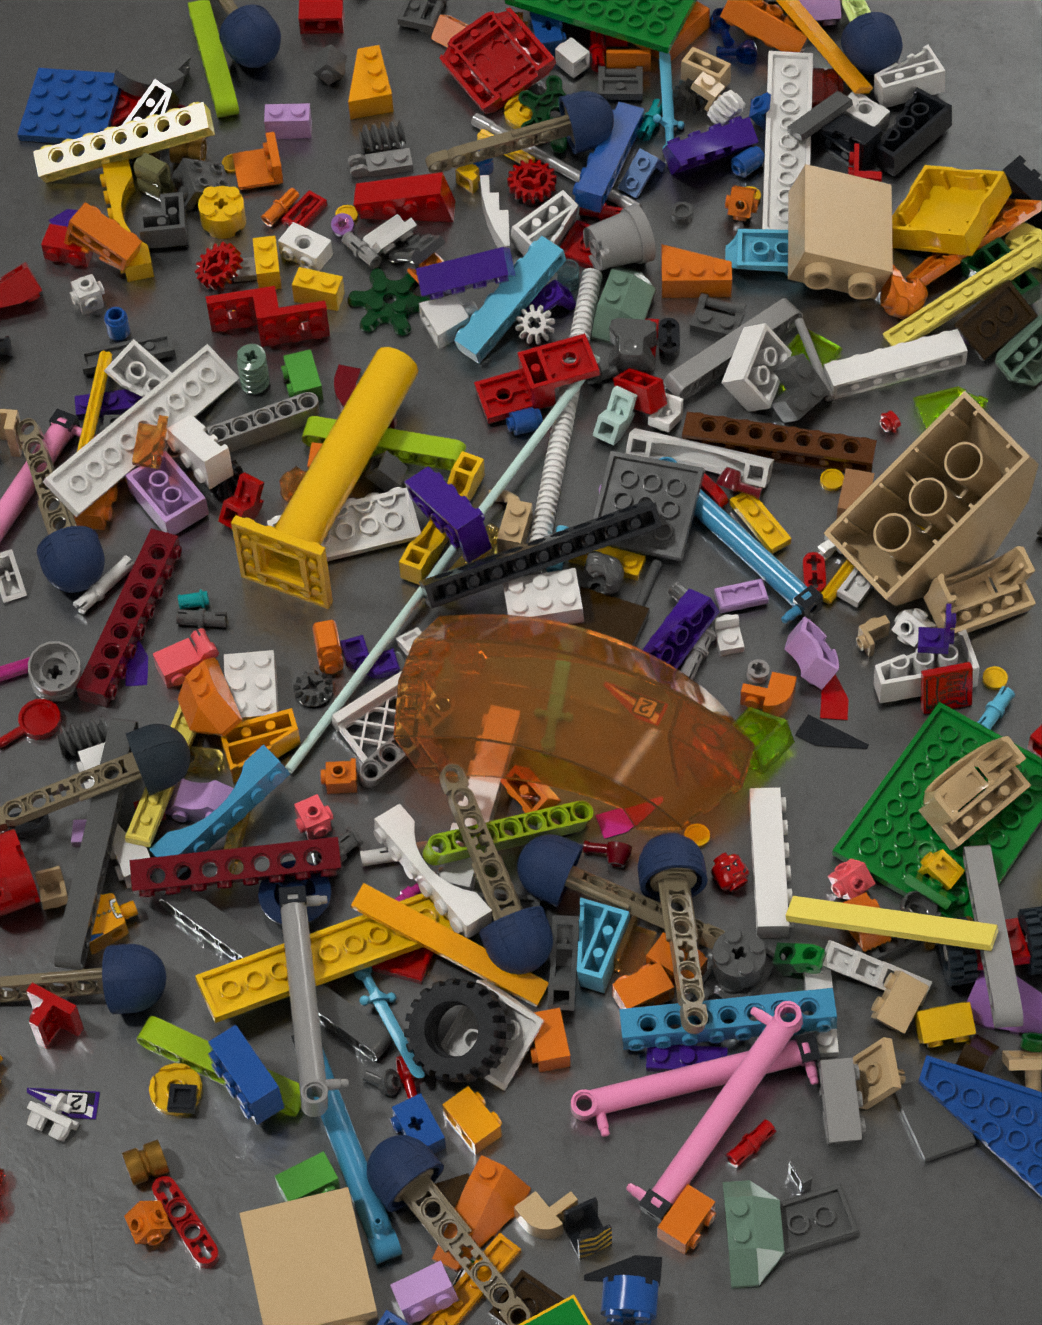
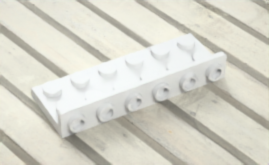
M395 487L386 493L379 494L375 492L366 495L365 498L347 499L321 544L326 549L327 561L413 541L421 531L407 488ZM281 515L268 520L267 525L275 527Z

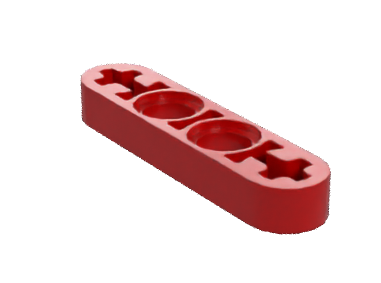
M168 1176L157 1178L152 1185L156 1201H161L168 1220L200 1267H214L218 1263L220 1256L217 1245L176 1182ZM165 1185L166 1188H169L173 1199L168 1200L165 1193L161 1192V1186ZM175 1206H184L186 1213L182 1217H174L171 1211ZM190 1227H197L200 1229V1234L197 1238L189 1239L185 1236L186 1230ZM202 1242L206 1251L211 1252L210 1259H207L205 1256L202 1257L201 1249L198 1246Z

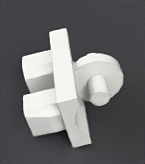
M59 1093L56 1098L48 1096L45 1103L51 1105V1109L40 1103L30 1101L27 1109L32 1111L27 1125L42 1131L47 1120L50 1119L54 1121V1124L48 1135L63 1142L71 1129L77 1131L80 1123L61 1114L62 1111L69 1114L72 1110V1106L66 1104L67 1095Z

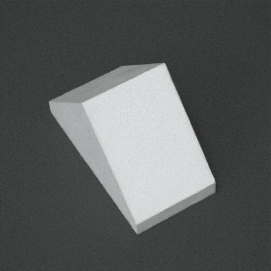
M12 549L0 552V594L3 603L27 596Z

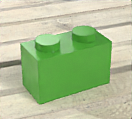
M311 349L284 355L285 365L281 366L283 379L289 380V384H286L289 398L311 392L318 397V401L324 400L322 385Z
M324 1151L275 1175L277 1187L285 1202L340 1189L339 1179Z

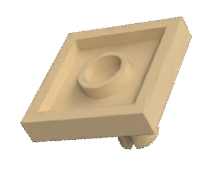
M883 1037L853 1057V1063L858 1064L860 1080H856V1089L861 1091L863 1107H859L860 1109L868 1110L901 1089V1085L905 1083L906 1077L901 1076L905 1072L897 1068L891 1038Z
M1027 1050L1002 1051V1062L1008 1070H1025V1087L1041 1092L1042 1052H1030Z

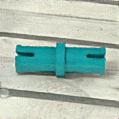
M654 99L649 111L643 116V123L637 132L639 139H641L643 133H646L643 141H649L654 128L659 125V123L653 121V116L656 114L661 116L663 113L662 103L658 107L661 99Z

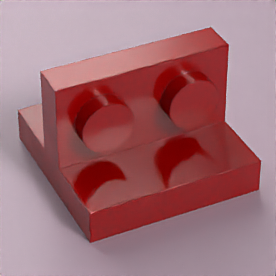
M32 982L26 992L33 1008L29 1023L37 1044L47 1048L60 1028L79 1037L84 1026L77 1006Z

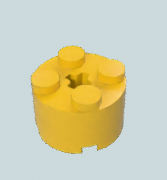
M210 186L204 189L198 202L201 225L204 231L206 230L210 236L218 239L231 238L240 229L242 231L246 225L244 200L239 189L228 186Z

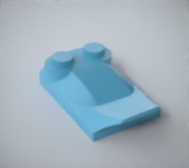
M738 229L734 239L726 245L725 260L732 262V268L780 271L788 276V230Z

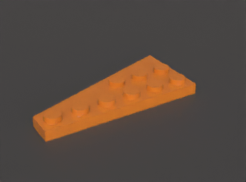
M1008 199L976 251L994 239L1002 237L1042 211V200ZM934 252L905 278L909 283L911 279L917 276L927 286L933 280L960 264L961 260L967 256Z

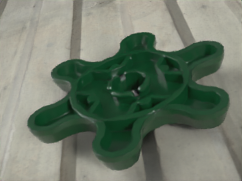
M556 75L549 76L546 79L547 90L542 95H536L529 90L521 91L518 97L520 104L532 112V118L524 122L521 128L553 119V117H550V112L552 111L560 113L559 97L567 95L562 89L560 77ZM566 137L551 141L550 146L553 152L562 153L566 150Z
M374 269L369 276L372 288L367 291H352L347 298V302L351 307H361L367 311V314L360 321V329L363 332H372L378 325L387 323L394 328L396 334L401 336L409 334L411 331V325L408 322L409 315L420 313L419 303L429 301L430 299L413 294V290L419 286V283L409 273L400 280H389L381 269ZM390 297L396 300L391 304L384 302L385 300L390 299Z

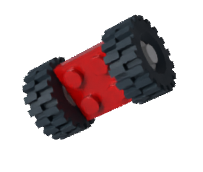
M1042 906L1019 909L1018 918L1005 919L1014 965L1025 964V969L1029 975L1041 974ZM966 917L953 918L968 921ZM937 943L942 973L947 985L955 986L975 983L978 977L977 971L983 970L980 949Z

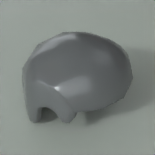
M918 891L909 892L900 902V911L939 917L942 914L937 910L938 904Z

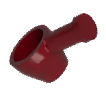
M726 467L716 482L720 486L748 494L758 500L762 492L761 487L757 488L741 482V471Z
M585 840L583 844V853L606 854L608 865L616 868H623L632 853V846L623 842L611 841L607 844Z

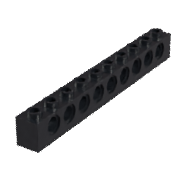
M646 500L419 581L426 604L433 609L660 528L662 524L655 503Z

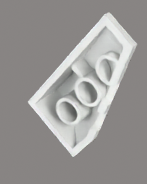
M134 339L104 370L121 387L142 397L172 374Z

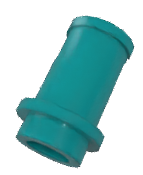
M202 589L196 593L178 595L179 608L182 610L200 606L203 609L205 606L210 605L208 592Z

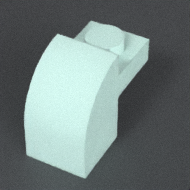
M619 386L614 387L607 409L598 416L592 436L611 445L621 440L635 415L633 409L638 395Z

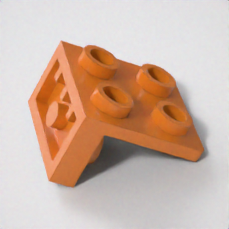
M275 132L266 133L267 142L263 143L262 149L232 154L239 190L283 183Z

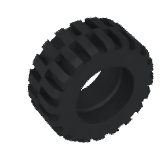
M451 978L445 982L437 981L432 983L431 989L425 988L420 992V1000H413L410 1006L414 1010L412 1014L407 1013L405 1021L409 1022V1029H404V1037L410 1039V1043L406 1044L409 1053H414L415 1056L412 1060L417 1066L423 1067V1072L430 1076H435L436 1079L442 1081L473 1082L477 1081L478 1077H486L490 1074L491 1068H497L502 1063L499 1058L501 1055L506 1056L509 1048L505 1047L506 1040H511L512 1032H507V1026L512 1024L510 1017L505 1016L504 1012L507 1008L504 1002L498 1001L499 996L494 991L488 990L487 986L469 980ZM457 1005L470 1008L478 1022L476 1042L462 1056L447 1054L442 1048L438 1037V1027L441 1018L450 1008Z

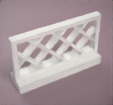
M413 663L332 715V726L337 732L339 731L360 760L364 762L367 756L362 751L363 743L378 745V750L386 743V741H382L384 730L398 732L403 727L404 717L414 718L417 713L406 712L407 701L422 703V711L425 704H430L437 696L420 675V669ZM419 683L424 690L423 698L409 696L410 688ZM394 698L405 700L403 711L389 709V701ZM444 705L437 706L441 713L449 712ZM374 711L384 713L382 724L367 722L369 714ZM387 714L402 716L400 727L385 725ZM427 721L422 724L419 722L420 727L423 729L431 726ZM353 724L363 726L362 736H352L346 729ZM366 727L381 729L379 740L364 738ZM408 737L401 738L403 744L410 740Z

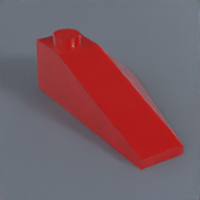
M27 262L1 277L0 308L20 304L26 300L30 303L40 297L39 292L42 291V288Z

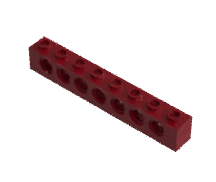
M150 529L76 686L79 700L107 708L111 699H115L119 681L126 676L129 659L134 658L137 642L144 637L146 623L154 615L157 599L162 598L164 584L173 574L175 561L181 557L182 546H180L178 535Z
M338 837L129 860L132 891L134 894H139V898L153 897L155 892L165 891V895L180 894L181 889L191 888V892L206 891L207 886L217 885V889L232 888L233 883L243 882V886H254L259 884V880L269 879V883H280L285 881V877L294 876L295 880L310 879L312 874L320 873L321 877L337 876L338 871H342ZM312 853H317L322 857L321 862L316 866L307 863V858ZM284 857H294L296 859L295 865L289 869L282 867L281 862ZM258 860H268L270 862L269 868L263 872L256 870L255 865ZM241 862L244 866L243 871L236 875L230 873L229 869L232 863ZM215 865L217 867L216 875L213 877L204 876L205 867ZM182 868L191 869L190 878L187 880L178 879L179 870ZM154 872H165V879L161 883L152 882Z

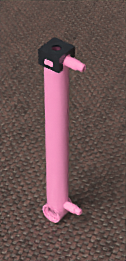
M58 408L49 419L50 427L44 434L43 439L53 464L68 441L73 442L77 436H81L82 432L78 416ZM37 444L32 454L39 451L40 444ZM27 461L0 499V543L36 490ZM47 463L40 464L36 472L44 471Z
M784 1001L776 1007L773 1017L756 1007L751 1009L750 1013L767 1026L652 1190L649 1188L647 1192L632 1183H629L626 1187V1190L640 1201L638 1205L641 1211L657 1222L661 1223L793 1034L801 1029L803 1025L802 1012L795 1002ZM787 1013H792L796 1016L792 1022H784L782 1020V1017Z
M814 1032L796 1036L794 1040H790L766 1074L800 1066L801 1068L805 1067L811 1084H818V1072L815 1064L819 1063L821 1056ZM749 1051L592 1090H579L572 1096L571 1112L576 1119L581 1121H588L596 1117L601 1136H609L607 1113L724 1085ZM586 1099L591 1103L592 1107L587 1111H581L577 1108L576 1104L578 1101Z

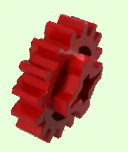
M529 159V163H525L522 160L520 161V166L513 165V171L508 172L509 178H507L509 192L510 194L515 193L516 200L522 197L523 203L528 199L531 200L532 204H535V199L543 202L544 196L550 198L551 191L556 190L555 184H557L554 168L549 169V163L541 165L540 159L536 163H533L532 159Z
M222 242L220 246L215 243L212 250L207 248V253L200 255L202 260L196 262L199 268L195 270V273L198 275L197 279L207 289L211 287L213 290H216L218 285L224 288L226 282L231 284V278L238 277L236 271L242 269L239 263L243 261V258L240 256L241 252L231 243L226 244Z

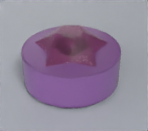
M337 214L331 221L332 230L338 237H343L345 233L354 231V221L348 214Z

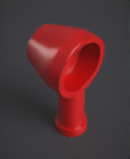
M397 1056V1073L401 1078V1083L404 1084L407 1099L418 1095L413 1080L416 1077L411 1074L402 1056Z

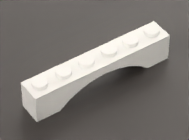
M634 428L629 433L626 454L653 459L671 457L677 463L703 467L706 471L721 474L726 467L741 471V482L764 488L770 482L774 459Z
M105 742L78 751L80 761L76 762L79 772L100 765ZM88 779V782L84 783L85 789L91 788L95 781ZM117 824L110 857L111 860L117 859L118 866H115V871L119 881L124 880L128 889L132 887L129 860L150 858L147 847L127 843L125 841L126 832ZM155 872L152 875V880L157 878Z
M401 804L396 805L374 819L373 834L380 844L384 843L392 859L401 863L406 875L419 884L422 894L425 897H430L438 913L448 918L452 929L456 933H460L469 939L480 932L485 926L492 923V910L477 892L464 890L448 883L428 867L416 845L415 821Z

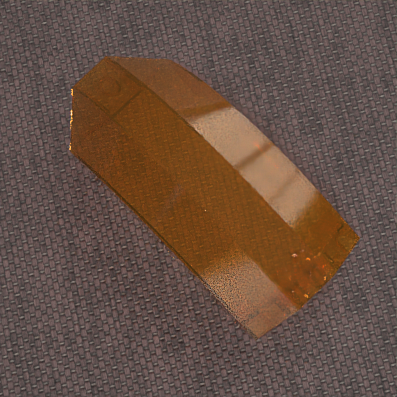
M495 614L439 616L414 639L398 680L393 738L421 776H440L445 766L457 764L462 767L466 776L520 780L575 792L623 809L636 830H684L691 825L689 821L700 813L705 815L721 803L719 800L732 791L734 794L742 789L755 748L754 743L724 706L706 689L663 660L613 637L552 620ZM454 771L446 772V776H458Z

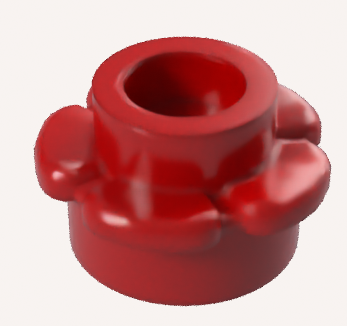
M891 410L881 414L879 423L883 430L896 433V429L901 426L898 416Z

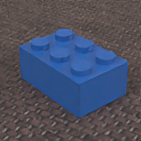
M236 1025L208 1042L211 1050L208 1056L212 1061L211 1066L219 1078L223 1076L227 1083L225 1086L233 1099L237 1097L241 1104L239 1107L247 1119L252 1117L256 1125L284 1108L279 1086Z

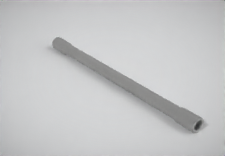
M476 113L472 118L471 124L480 130L485 129L494 135L508 132L506 129L495 124L494 121L479 113ZM532 146L521 149L534 156L536 160L540 159L541 163H549L550 168H554V170L575 182H580L581 171L540 148ZM613 189L607 200L620 208L638 204L642 209V204Z

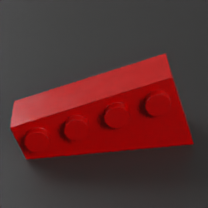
M443 172L356 183L353 205L360 219L389 220L398 214L403 221L412 218L414 221L454 222L456 201Z

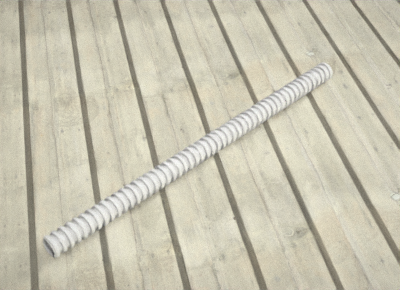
M587 268L582 272L569 338L585 333L588 342H590L602 280V273L597 269ZM574 358L565 359V363L568 364L576 361ZM570 384L559 387L558 399L556 403L567 390V388L570 386ZM581 387L552 424L529 542L552 534ZM545 569L539 570L537 572L525 576L545 573Z

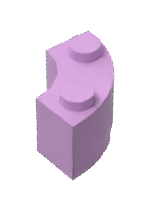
M804 616L788 635L784 650L797 661L801 669V677L809 684L815 685L822 690L839 670V660L835 649L831 650L825 642L827 636L819 627Z
M182 779L175 785L165 814L172 816L178 822H186L187 820L199 822L215 811L227 799L234 788L216 780L208 783H198Z

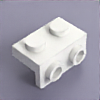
M397 214L364 236L362 240L369 244L368 247L377 255L382 252L387 254L396 247L395 244L400 240L405 242L413 235L412 231L416 227V223L412 218L404 222Z

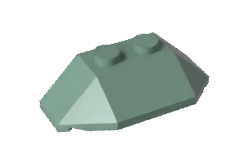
M620 266L611 269L597 305L591 340L612 344L610 342L609 326L613 319L645 320L656 288L641 271Z
M1042 314L1018 332L997 353L995 363L1011 382L1034 387L1042 380Z
M750 1180L722 1182L731 1288L759 1287L785 1254L780 1200Z

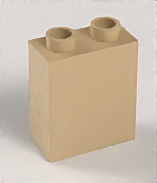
M805 164L788 193V279L805 283L811 289L820 290L828 288L848 293L851 297L859 300L875 299L893 273L891 184Z
M348 1187L240 1213L263 1325L378 1324L377 1309Z

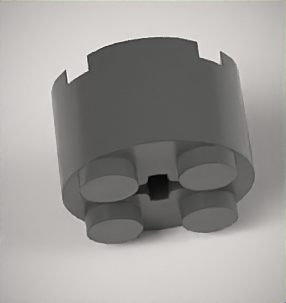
M727 929L716 940L713 947L712 969L719 984L733 991H741L743 988L750 986L752 988L757 985L765 971L766 950L764 941L756 934L747 930Z

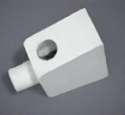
M456 295L419 303L420 318L439 349L453 342L457 332L469 323V317L478 310L474 301L462 305Z

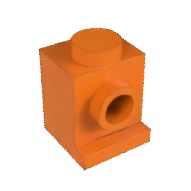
M351 758V761L326 762V769H321V785L326 784L327 794L358 793L356 758Z

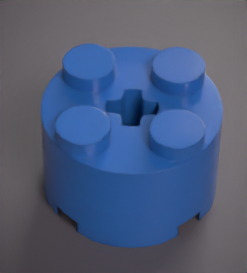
M615 1275L614 1281L610 1282L608 1277H605L602 1287L601 1315L607 1317V1323L612 1325H622L623 1320L635 1321V1325H651L652 1320L657 1318L659 1283L653 1280L652 1285L645 1283V1277L633 1275Z

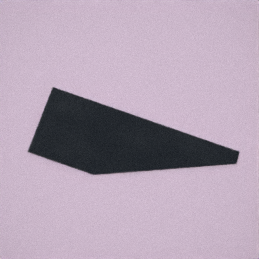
M809 714L795 734L816 746L865 749L869 746V744Z
M635 1255L585 1274L584 1280L603 1282V1279L608 1277L610 1282L614 1281L615 1275H633L645 1277V1283L651 1285L652 1281L655 1280L660 1286L662 1257Z

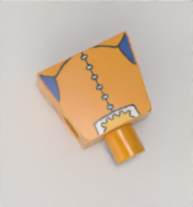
M113 893L101 895L89 945L92 955L129 933L125 920L139 915L133 900L118 905Z

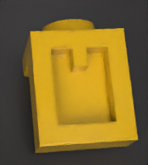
M943 849L935 853L929 852L921 860L922 866L918 870L922 875L928 873L932 878L940 881L943 884L942 888L945 890H950L965 871Z

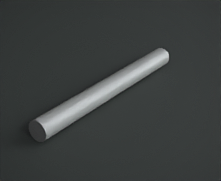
M798 318L794 321L811 365L830 391L825 396V400L831 401L835 398L804 319Z

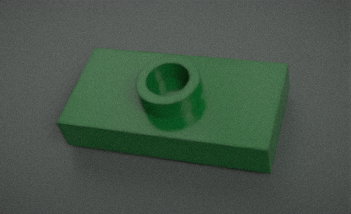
M918 871L908 873L904 879V883L944 909L955 907L959 901L958 897L942 888L943 884L932 877L928 879Z

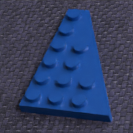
M926 1055L918 1084L1042 1198V1092Z

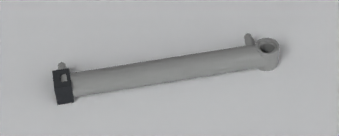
M305 886L279 888V905L301 1108L306 1115L318 1117L323 1115L328 1109V1090H337L349 1086L348 1079H326L307 907L327 904V896H306ZM319 1097V1099L317 1100H311L309 1098Z

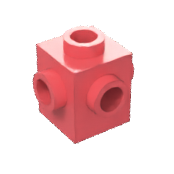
M318 794L294 804L297 817L295 819L296 826L300 833L305 832L308 840L321 838L332 831L331 820L334 819L328 805L324 806Z
M854 859L836 866L835 871L828 876L832 884L831 890L838 898L846 900L864 894L865 891L876 884L865 863Z

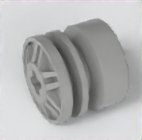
M48 641L39 645L31 653L28 661V674L34 693L41 699H47L52 702H63L72 698L77 693L76 686L82 676L81 663L77 652L71 646L60 641ZM55 672H59L57 678L52 679V675H54Z

